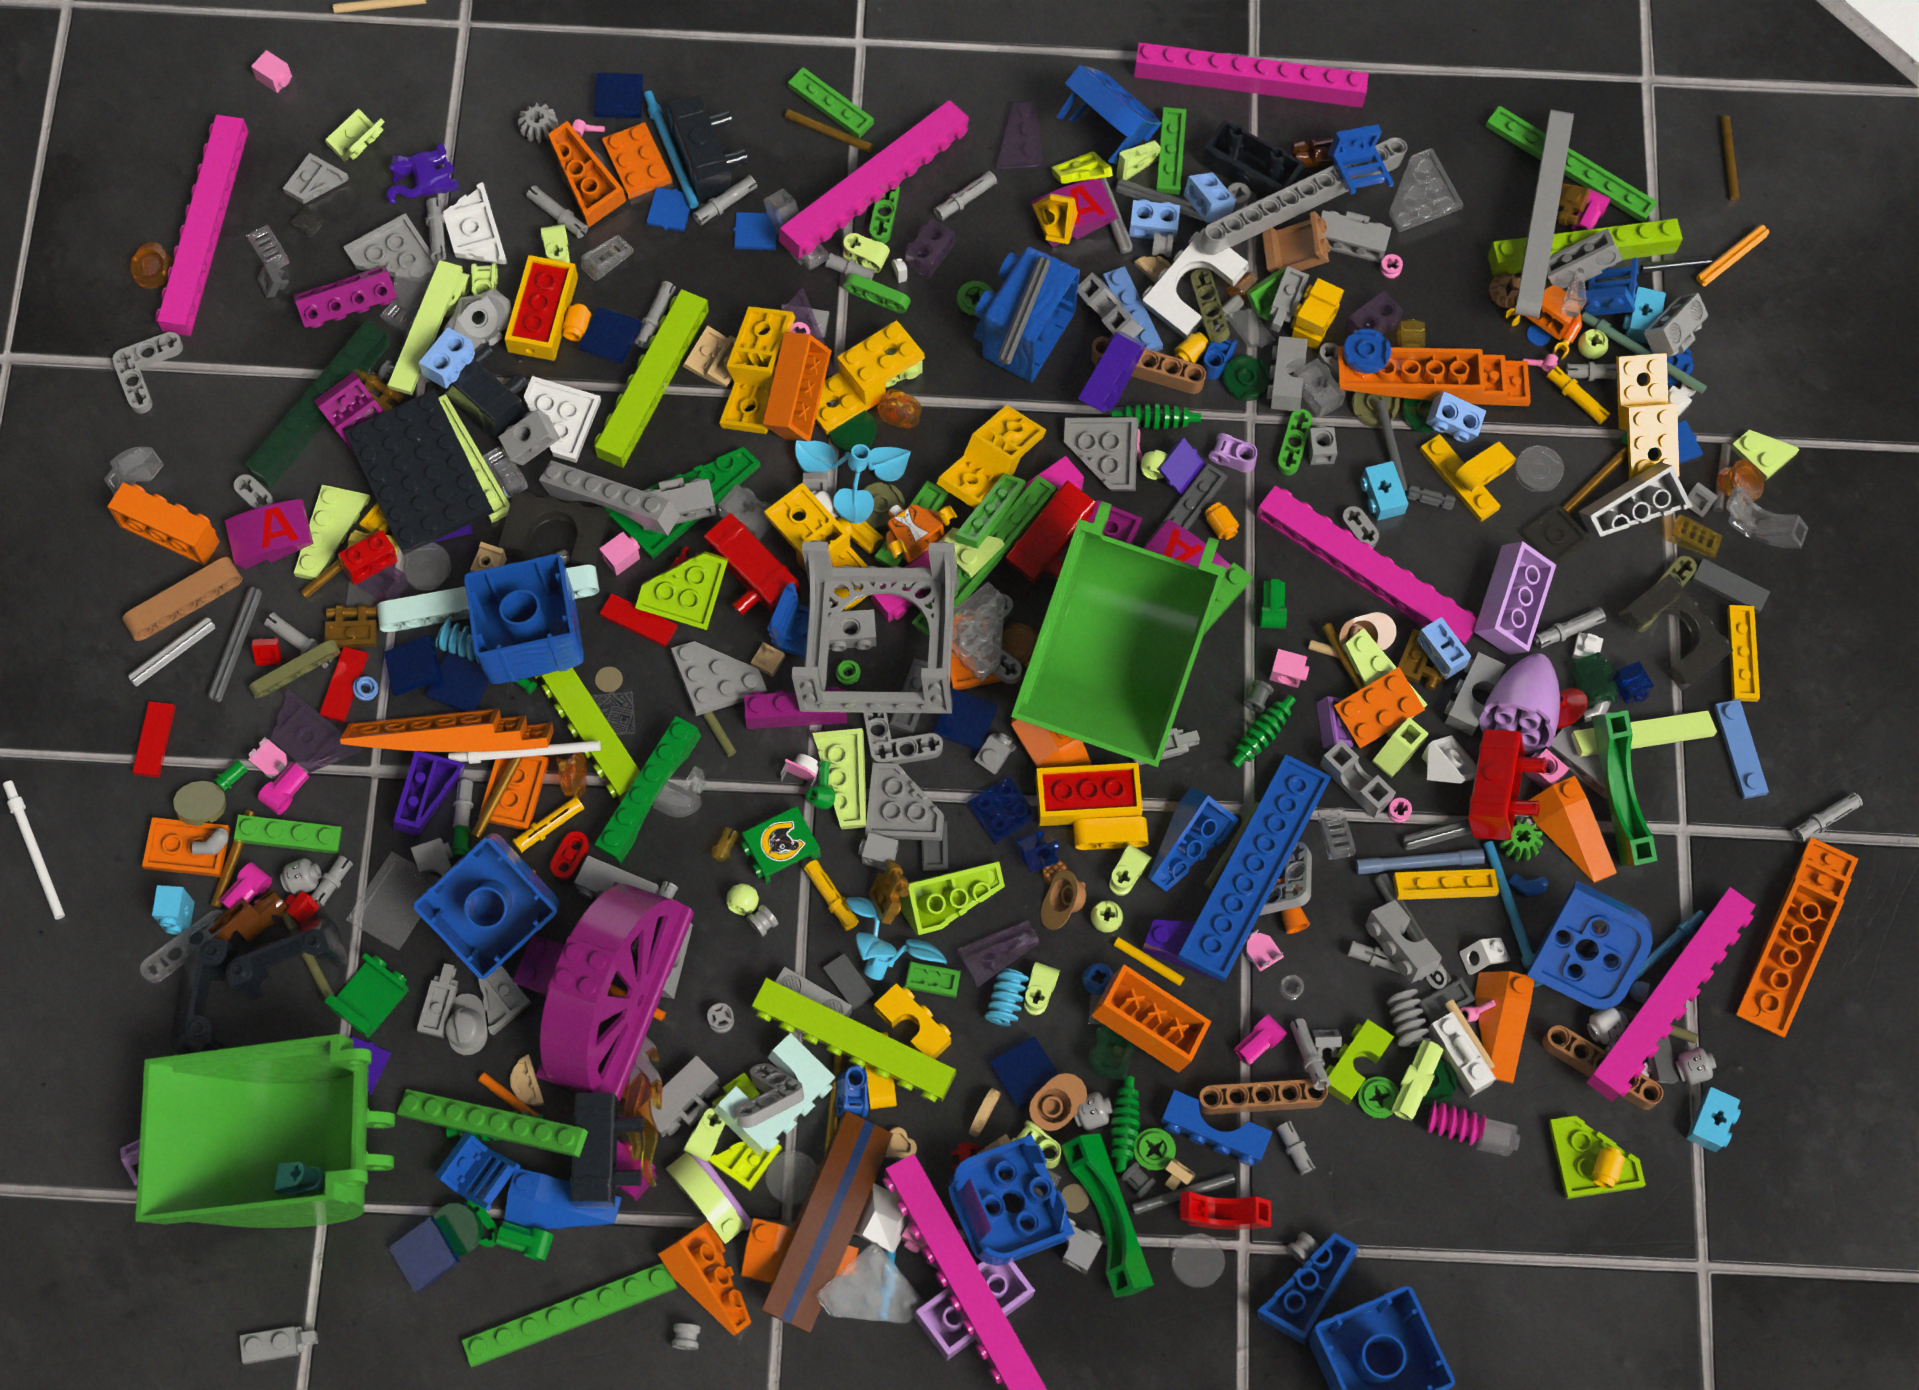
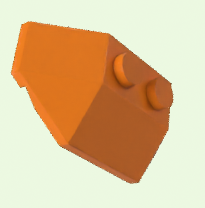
M1013 718L1011 727L1037 768L1092 765L1083 741Z

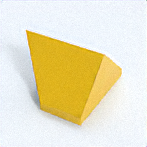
M1050 194L1034 203L1033 208L1044 231L1046 240L1069 244L1078 214L1075 199L1073 197Z

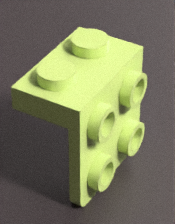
M357 109L324 142L344 162L349 158L354 160L366 148L365 142L370 145L383 131L381 126L384 120L381 118L374 125Z

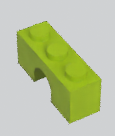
M1367 1019L1364 1025L1358 1023L1350 1035L1354 1038L1350 1046L1344 1044L1336 1057L1340 1060L1334 1067L1330 1064L1325 1071L1330 1080V1085L1327 1087L1328 1092L1347 1105L1366 1079L1355 1070L1353 1060L1358 1057H1366L1377 1063L1394 1038V1036L1369 1019Z

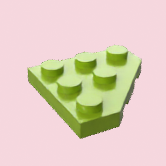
M704 551L647 580L641 586L635 608L707 630L728 558Z
M1577 1116L1550 1119L1548 1123L1566 1199L1637 1189L1646 1186L1640 1159L1619 1148L1614 1141L1601 1132H1596L1585 1124V1121ZM1606 1147L1620 1150L1621 1155L1625 1158L1619 1181L1614 1185L1613 1189L1604 1188L1593 1183L1594 1177L1592 1172L1599 1150H1605Z

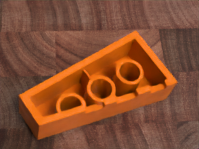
M568 121L548 134L552 149L588 228L626 202L623 188Z

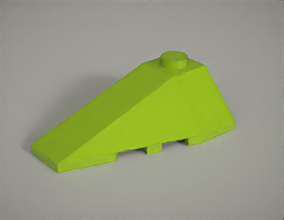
M994 862L908 882L910 893L906 897L899 896V900L901 902V911L916 935L943 929L949 925L948 923L965 914L973 906L983 902L1005 887L1000 863Z

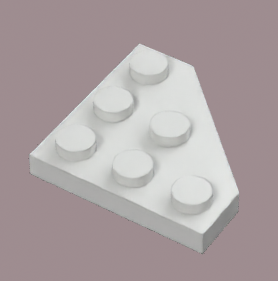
M532 376L524 394V400L530 412L538 410L547 414L554 425L560 439L549 446L552 455L576 463L600 405L601 397Z

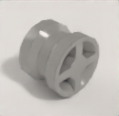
M1243 183L1230 185L1228 191L1236 199L1235 207L1233 208V212H1236L1248 206L1250 190Z
M1154 232L1152 256L1164 254L1165 257L1171 258L1173 234L1165 236L1159 232Z
M763 904L758 907V911L755 914H750L746 917L751 927L761 937L767 934V930L770 927L778 925L777 919Z
M717 1003L708 1010V1023L714 1032L721 1034L731 1030L734 1025V1015L732 1009L727 1004Z
M1303 1231L1298 1235L1296 1242H1291L1287 1246L1291 1255L1302 1265L1320 1248L1317 1242Z
M674 1324L675 1339L672 1340L671 1347L683 1350H697L699 1343L696 1340L701 1327L693 1324Z

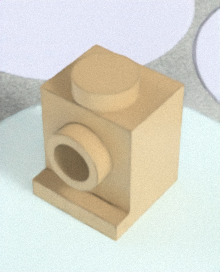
M480 542L478 553L470 571L475 572L504 566L507 560L504 549Z

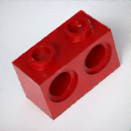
M383 530L338 553L341 567L354 586L398 562L395 548Z

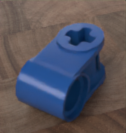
M1227 339L1222 343L1210 341L1202 364L1206 372L1205 378L1216 380L1222 375L1228 361L1234 354L1238 343L1237 340L1231 341Z
M859 1066L843 1069L836 1076L835 1111L838 1117H842L845 1111L861 1118H865L868 1113V1078L866 1071ZM849 1073L852 1074L855 1079L854 1085H852L849 1082Z

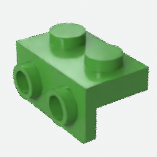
M1280 268L1246 291L1255 316L1265 320L1274 319V316L1269 315L1270 308L1286 268Z

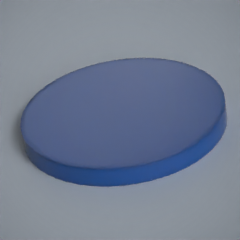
M1537 324L1532 325L1527 331L1528 341L1535 346H1544L1551 338V334Z

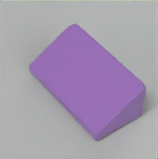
M1327 696L1317 702L1323 749H1332L1340 740L1349 747L1354 746L1353 737L1334 708V705L1344 700L1342 698Z

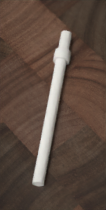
M600 741L552 744L548 748L452 752L448 754V759L458 762L469 761L470 764L481 763V760L601 751Z
M7 781L3 783V787L9 800L7 802L9 810L15 815L54 918L56 920L61 919L65 914L24 809L26 807L22 797L18 796L13 781Z

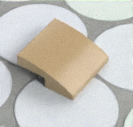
M707 325L683 367L713 383L727 387L732 377L726 365L736 338L731 335L727 338Z

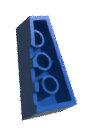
M1334 1233L1293 1274L1292 1278L1283 1287H1280L1274 1296L1257 1311L1258 1319L1305 1346L1311 1332L1319 1322L1357 1256L1358 1246Z

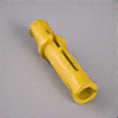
M1555 366L1549 372L1547 378L1562 390L1561 393L1564 396L1568 395L1599 425L1610 416L1611 413L1577 384L1578 381L1576 379L1572 380L1558 366Z
M574 796L538 823H532L530 825L531 828L517 838H514L512 842L519 852L523 853L540 840L542 842L545 840L547 834L583 810L582 803Z
M817 860L809 862L803 869L829 905V911L835 914L845 931L854 928L859 923V920L847 906V899L839 894Z

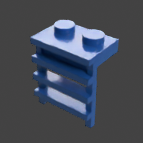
M1378 124L1336 132L1328 150V156L1334 160V168H1338L1340 172L1339 178L1345 182V190H1349L1351 195L1356 193L1355 188L1384 182L1387 183L1388 187H1392L1394 184L1375 147L1382 133ZM1373 160H1375V162H1376V163H1371V164H1366V165H1361V166H1356V167H1351V168H1346V169H1345V167H1344V166H1348V165H1353V164H1358V163H1363V162H1368V161H1373ZM1378 171L1381 172V174H1377V175H1372V176H1367V177H1362V178H1357V179H1352V180L1350 179V177H1353V176H1358V175H1363V174H1368V173H1373V172H1378Z
M1632 258V266L1603 269V273L1589 279L1588 290L1579 291L1578 300L1584 310L1592 316L1635 312V288L1638 284L1636 278L1639 275L1638 258ZM1630 276V279L1595 282V279Z
M790 582L789 585L785 586L767 629L770 631L769 636L772 637L771 642L774 643V648L805 659L809 607L800 605L795 585Z
M465 1132L434 1176L457 1195L489 1211L492 1207L491 1203L513 1172L515 1170L518 1171L521 1166L487 1148L473 1135Z

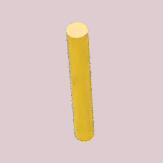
M1120 937L1115 941L1113 946L1176 985L1180 986L1184 981L1185 977Z

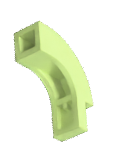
M687 1152L666 1168L678 1187L696 1205L725 1244L745 1228L736 1210L721 1190Z

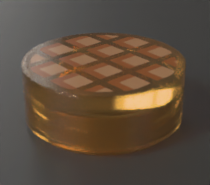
M1058 859L1046 862L1042 871L1044 881L1051 885L1054 876L1059 871L1068 870L1066 864Z

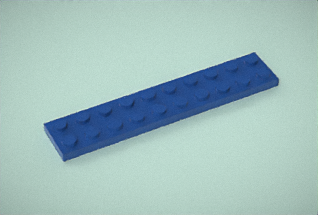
M1285 755L1177 959L1225 982L1320 801L1331 776L1293 757Z

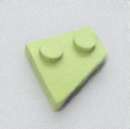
M1152 141L1120 152L1116 177L1127 180L1159 160L1161 147L1156 141Z
M1748 430L1731 446V449L1765 481L1800 450L1793 445L1752 430Z
M952 528L940 541L954 543L957 566L970 578L1005 545L1000 538L987 536L979 548L976 549L956 542L955 534L959 529Z

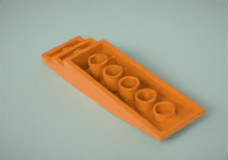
M1338 347L1339 389L1427 401H1433L1434 397L1445 391L1471 404L1530 405L1528 361H1505V355H1483L1482 349L1391 348L1389 362L1382 370L1376 373L1364 374L1356 372L1347 365L1343 358V347Z
M497 708L350 723L341 736L340 742L345 745L409 751H510L548 748L554 730L552 722L527 725L526 715L501 718L500 709Z
M1810 837L1756 962L1736 1016L1785 1038L1843 905V898L1852 880L1850 878L1858 858L1815 838Z

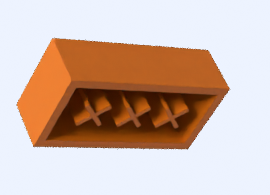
M784 332L783 340L779 347L778 362L774 367L773 383L768 393L767 408L763 414V425L784 440L810 441L832 350L811 334Z
M1125 964L1111 977L1091 1015L1178 1073L1192 1061L1211 1023L1210 1020Z

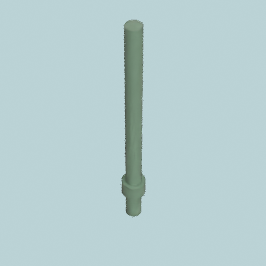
M1586 311L1581 316L1583 322L1602 331L1606 336L1635 354H1653L1648 349L1613 329L1607 321L1603 319L1600 321ZM1667 362V373L1700 394L1705 392L1707 388L1705 384Z

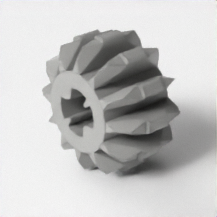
M536 102L535 107L531 108L527 105L526 111H520L518 127L523 137H527L530 142L537 139V142L540 144L541 139L550 140L548 134L558 127V119L553 109H549L546 104L539 107V104Z

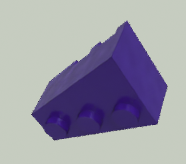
M1122 331L1117 332L1115 335L1112 334L1106 344L1107 350L1097 361L1095 370L1078 399L1103 413L1115 409L1147 345Z
M415 751L394 818L393 830L419 836L463 775L465 763Z
M1153 920L1143 946V952L1215 979L1177 959L1196 922Z

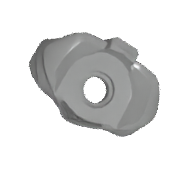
M495 289L475 296L462 297L456 304L454 314L445 326L444 331L449 327L472 340L474 350H477L483 343L492 346L502 339L501 331L509 325L512 315L511 303L509 299ZM481 311L484 317L473 322V313Z

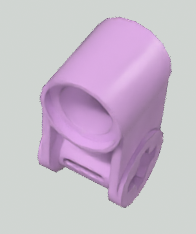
M1225 433L1217 435L1215 448L1209 453L1211 461L1244 473L1250 472L1255 468L1257 448L1253 444L1236 439ZM1246 455L1249 456L1251 459L1245 460L1242 459L1241 456Z

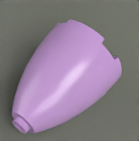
M1531 654L1518 661L1500 678L1482 710L1479 719L1482 732L1486 729L1516 731L1518 723H1520L1522 729L1519 732L1522 735L1526 754H1535L1537 749L1549 748L1556 734L1560 713L1559 683L1551 661L1543 654Z

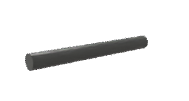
M1384 399L1376 401V406L1390 460L1394 462L1405 493L1408 492V487L1386 401Z
M1231 1172L1131 1204L1134 1214H1138L1179 1201L1181 1192L1190 1191L1201 1194L1235 1183V1178Z

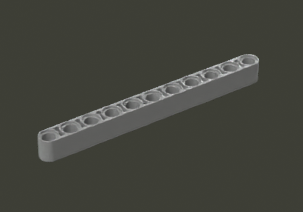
M1552 109L1549 113L1514 312L1516 315L1539 318L1574 113Z
M1396 137L1375 146L1388 172L1400 165L1407 150L1406 142ZM1373 160V161H1368V162H1363V163L1348 165V166H1344V167H1345V169H1346V168H1351V167H1356V166H1361V165H1366V164H1371V163H1376V162H1375V160ZM1331 166L1206 226L1200 241V249L1208 255L1218 254L1349 190H1345V182L1339 178L1340 172L1338 168ZM1378 171V172H1373V173H1368V174L1353 176V177H1350V179L1352 180V179H1357V178H1362V177L1377 175V174H1381V172Z

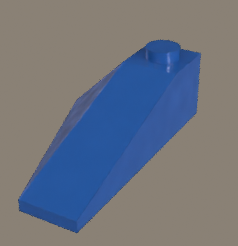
M1190 786L1176 807L1148 879L1167 892L1189 873V868L1196 861L1205 859L1207 857L1206 853L1215 845L1219 846L1226 840L1239 819L1209 795Z
M519 1168L518 1171H514L508 1191L504 1222L530 1230L531 1228L544 1230L577 1226L611 1225L616 1222L622 1198L615 1196V1208H575L571 1203L570 1182Z

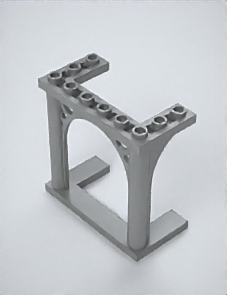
M813 540L802 543V553L810 586L805 665L804 667H792V679L800 712L952 714L950 674L955 590H959L954 543L946 541L929 543L928 552L931 568L923 566L915 568H902L899 566H892L890 568H877L875 566H867L865 568H853L851 566L833 567L828 542ZM848 589L850 594L846 598H841L835 594L834 590ZM919 589H931L927 597L922 599L915 597ZM891 594L907 599L921 610L930 630L928 668L921 669L923 692L826 691L830 632L835 619L846 606L868 595ZM832 601L837 603L838 606L831 608L833 605ZM931 603L933 608H926L925 605Z

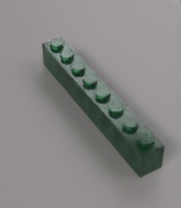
M368 320L361 325L247 461L245 466L250 476L268 489L274 486L328 421L314 400L354 372L359 378L362 371L368 372L390 346L385 331Z

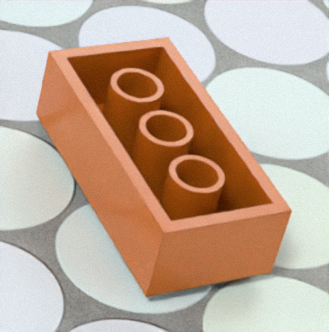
M123 482L107 506L119 527L203 566L207 564L220 543L215 533L216 531L212 528L207 517L202 514H191L188 509L180 504H175L174 506L167 503V500L158 494L152 496L136 484L130 486Z

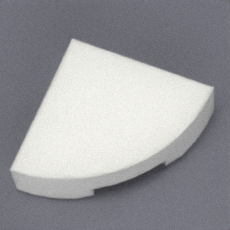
M900 258L892 260L891 264L898 283L906 281L907 267L905 262Z

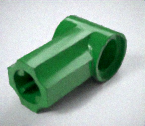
M1280 579L1264 581L1263 606H1261L1260 628L1285 629L1287 622L1285 582L1280 581Z
M503 1221L497 1234L496 1244L522 1252L524 1256L545 1262L554 1235L537 1228H531L530 1230Z

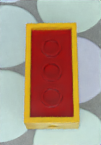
M528 255L505 335L508 352L555 361L563 334L562 326L568 307L571 305L578 280L575 264Z
M1138 763L1037 768L1035 780L1039 826L1070 825L1076 820L1090 818L1142 816L1143 808Z

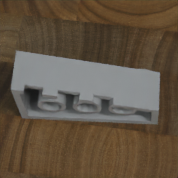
M1658 462L1578 513L1588 532L1601 537L1629 528L1637 523H1645L1651 521L1650 519L1672 514L1677 510L1691 508L1692 505L1673 466Z

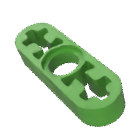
M899 186L892 190L889 200H885V193L883 198L875 203L869 228L871 240L884 244L889 241L899 200ZM885 207L890 209L891 213L888 216H881L878 210ZM880 223L884 224L882 234L877 235Z
M854 273L848 274L843 284L847 292L897 313H905L911 302L910 298L904 293Z
M1300 409V412L1293 411L1289 420L1277 462L1279 472L1284 475H1293L1299 468L1312 423V416L1305 409ZM1299 417L1304 419L1300 431L1296 430ZM1296 437L1301 441V445L1292 447L1289 445L1288 439ZM1290 453L1293 454L1290 467H1287L1285 465Z

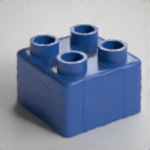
M1027 247L1021 257L1010 252L1005 258L998 274V278L1004 281L999 292L996 294L986 290L975 309L974 315L980 318V321L974 332V339L982 342L983 358L1032 383L1074 316L1080 270L1033 247ZM1040 256L1048 258L1050 260L1049 269L1012 361L1009 365L1000 363L998 355L1036 261Z
M560 554L538 557L491 569L487 568L465 575V588L474 652L490 683L516 682L521 679L556 671H566L583 663L584 652L575 594Z
M490 833L415 901L413 906L421 918L448 944L478 978L485 979L556 915L560 902L554 892L500 835Z
M1403 1286L1382 1297L1319 1322L1309 1336L1310 1347L1330 1390H1449L1455 1385L1453 1374L1433 1335L1422 1307L1410 1286Z

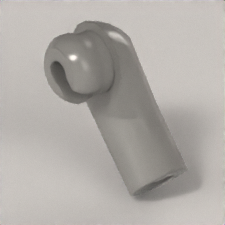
M1599 691L1594 695V706L1586 709L1581 717L1583 723L1592 721L1591 716L1607 713L1611 704L1609 694Z
M218 828L206 842H193L192 854L219 853L228 841L227 830Z

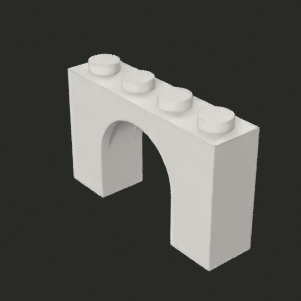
M1205 228L1200 233L1196 232L1189 240L1190 245L1184 251L1180 250L1173 259V265L1169 269L1165 268L1160 273L1159 281L1155 286L1148 287L1143 294L1144 307L1184 339L1190 334H1194L1203 321L1201 315L1178 297L1176 288L1180 278L1189 270L1206 268L1218 274L1234 287L1249 270L1248 262L1231 248L1215 255L1204 253L1200 249V241Z

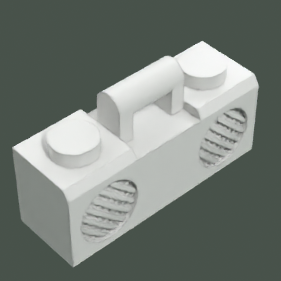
M1453 1012L1430 1025L1428 1028L1430 1038L1444 1049L1442 1052L1443 1058L1452 1066L1457 1080L1469 1098L1492 1085L1496 1077Z

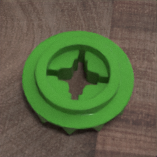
M971 281L964 284L957 293V304L960 306L961 311H965L969 316L974 315L979 301L972 305L971 298H975L978 293L981 298L986 290L993 292L992 288L981 281Z
M1370 1078L1360 1087L1358 1104L1364 1113L1372 1116L1374 1119H1385L1394 1114L1391 1110L1399 1090L1387 1078ZM1376 1090L1380 1096H1388L1382 1101V1106L1377 1101H1369L1375 1096Z
M1147 1129L1141 1132L1135 1140L1134 1156L1138 1164L1145 1167L1148 1171H1160L1166 1168L1175 1157L1176 1147L1174 1140L1167 1132L1161 1129ZM1161 1142L1163 1143L1159 1149L1160 1156L1153 1154L1147 1157L1150 1150L1148 1144L1156 1146Z

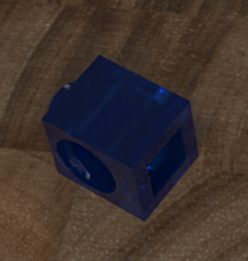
M1640 661L1618 670L1612 679L1626 704L1634 701L1638 704L1650 697L1649 693L1654 687Z
M1047 830L1017 839L1022 860L1030 873L1059 863L1057 852H1060L1058 842L1055 837H1050Z

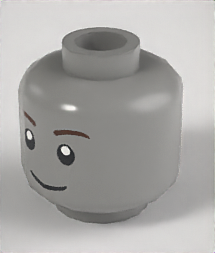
M306 858L287 864L280 875L285 891L297 896L301 891L307 893L315 890L319 885V878L322 877L319 866Z
M1701 1047L1680 1053L1678 1061L1675 1062L1681 1081H1686L1690 1085L1712 1079V1069L1717 1068L1712 1053L1706 1054Z
M1098 1092L1088 1094L1086 1102L1078 1106V1113L1074 1116L1079 1127L1083 1126L1086 1130H1092L1108 1124L1109 1114L1113 1113L1112 1105L1108 1097L1103 1099L1102 1095Z

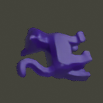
M443 143L437 145L436 150L431 152H417L409 157L396 154L392 156L389 166L393 174L392 184L397 183L409 174H413L416 187L411 190L402 185H395L389 188L386 193V199L389 203H396V194H401L408 198H416L421 195L429 196L435 193H448L459 189L456 179H450L449 175L454 171L451 162H447L446 149ZM443 164H444V167L441 168V169H436V168H435V167H437V166H439V165H443Z

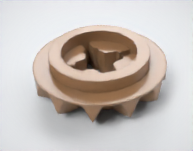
M1513 272L1511 274L1502 273L1497 277L1495 276L1489 286V294L1492 300L1501 307H1515L1520 277L1514 276ZM1508 284H1511L1512 291L1506 296L1505 288Z

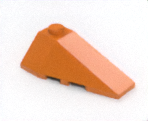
M1576 776L1556 783L1528 800H1538L1540 803L1539 816H1530L1533 822L1536 823V827L1544 832L1558 849L1561 848L1571 858V862L1592 883L1617 873L1588 799Z
M1510 971L1479 972L1474 1002L1475 1007L1494 1000L1496 1006L1479 1014L1478 1027L1481 1032L1482 1045L1496 1066L1491 1069L1496 1080L1513 1084L1535 980L1527 975Z
M754 1218L747 1241L741 1276L767 1283L772 1282L793 1228ZM848 1245L835 1277L853 1274L859 1248Z
M706 1221L669 1245L658 1255L671 1276L735 1336L747 1327L751 1320L741 1292L734 1288L731 1276L734 1275L731 1267L726 1266L722 1255L725 1252L723 1243L709 1222Z

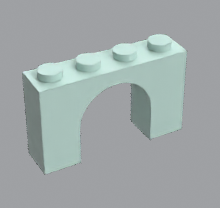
M791 1033L772 1050L768 1059L779 1070L802 1083L805 1095L802 1102L751 1128H741L737 1125L735 1110L739 1106L751 1101L737 1086L714 1109V1112L758 1156L764 1150L769 1153L780 1142L777 1137L782 1132L787 1135L798 1124L795 1119L800 1114L805 1117L816 1106L813 1101L818 1096L823 1099L833 1089L830 1084L835 1079V1076Z

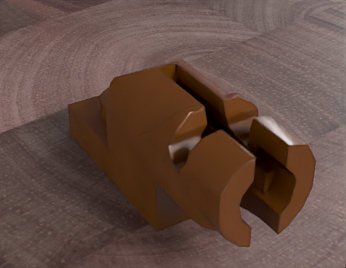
M1334 138L1311 140L1308 143H1305V141L1293 143L1291 154L1296 159L1304 162L1305 168L1315 167L1318 173L1333 166L1334 160L1327 153Z
M272 889L254 901L255 905L253 906L242 897L202 933L209 940H229L232 933L237 930L247 942H250L274 924L271 917L273 914L281 918L289 907Z

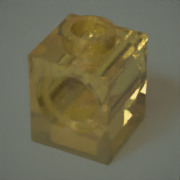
M1414 319L1401 321L1397 331V348H1425V322H1418Z

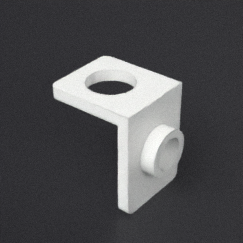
M1501 938L1481 939L1460 951V956L1469 975L1480 971L1490 964L1507 963L1510 961ZM1472 951H1476L1480 957L1479 963L1476 966L1472 965L1469 960V955Z

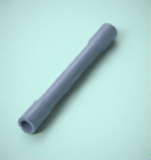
M1481 848L1450 853L1356 859L1355 866L1357 874H1370L1401 869L1484 864L1485 858L1484 851Z

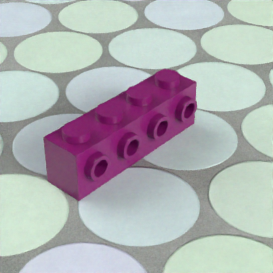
M386 265L293 295L305 328L309 326L310 328H317L322 326L324 321L330 319L334 321L341 320L347 317L349 313L355 311L356 313L368 311L370 306L376 304L380 306L387 305L393 302L394 298H397Z
M829 687L826 688V691L845 692V689H840L838 687ZM779 690L773 694H765L758 691L752 692L750 695H744L747 729L847 723V712H800L796 692Z

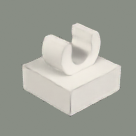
M1579 632L1572 658L1596 664L1599 659L1603 638Z

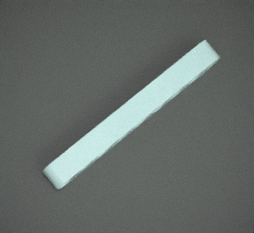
M582 565L566 568L574 590L575 599L593 596L599 592L595 566ZM465 587L387 600L377 604L379 628L383 632H395L445 623L447 619L456 621L470 618Z

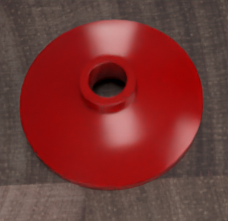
M1576 688L1560 690V713L1557 729L1570 726L1583 716L1588 706V699L1583 691Z

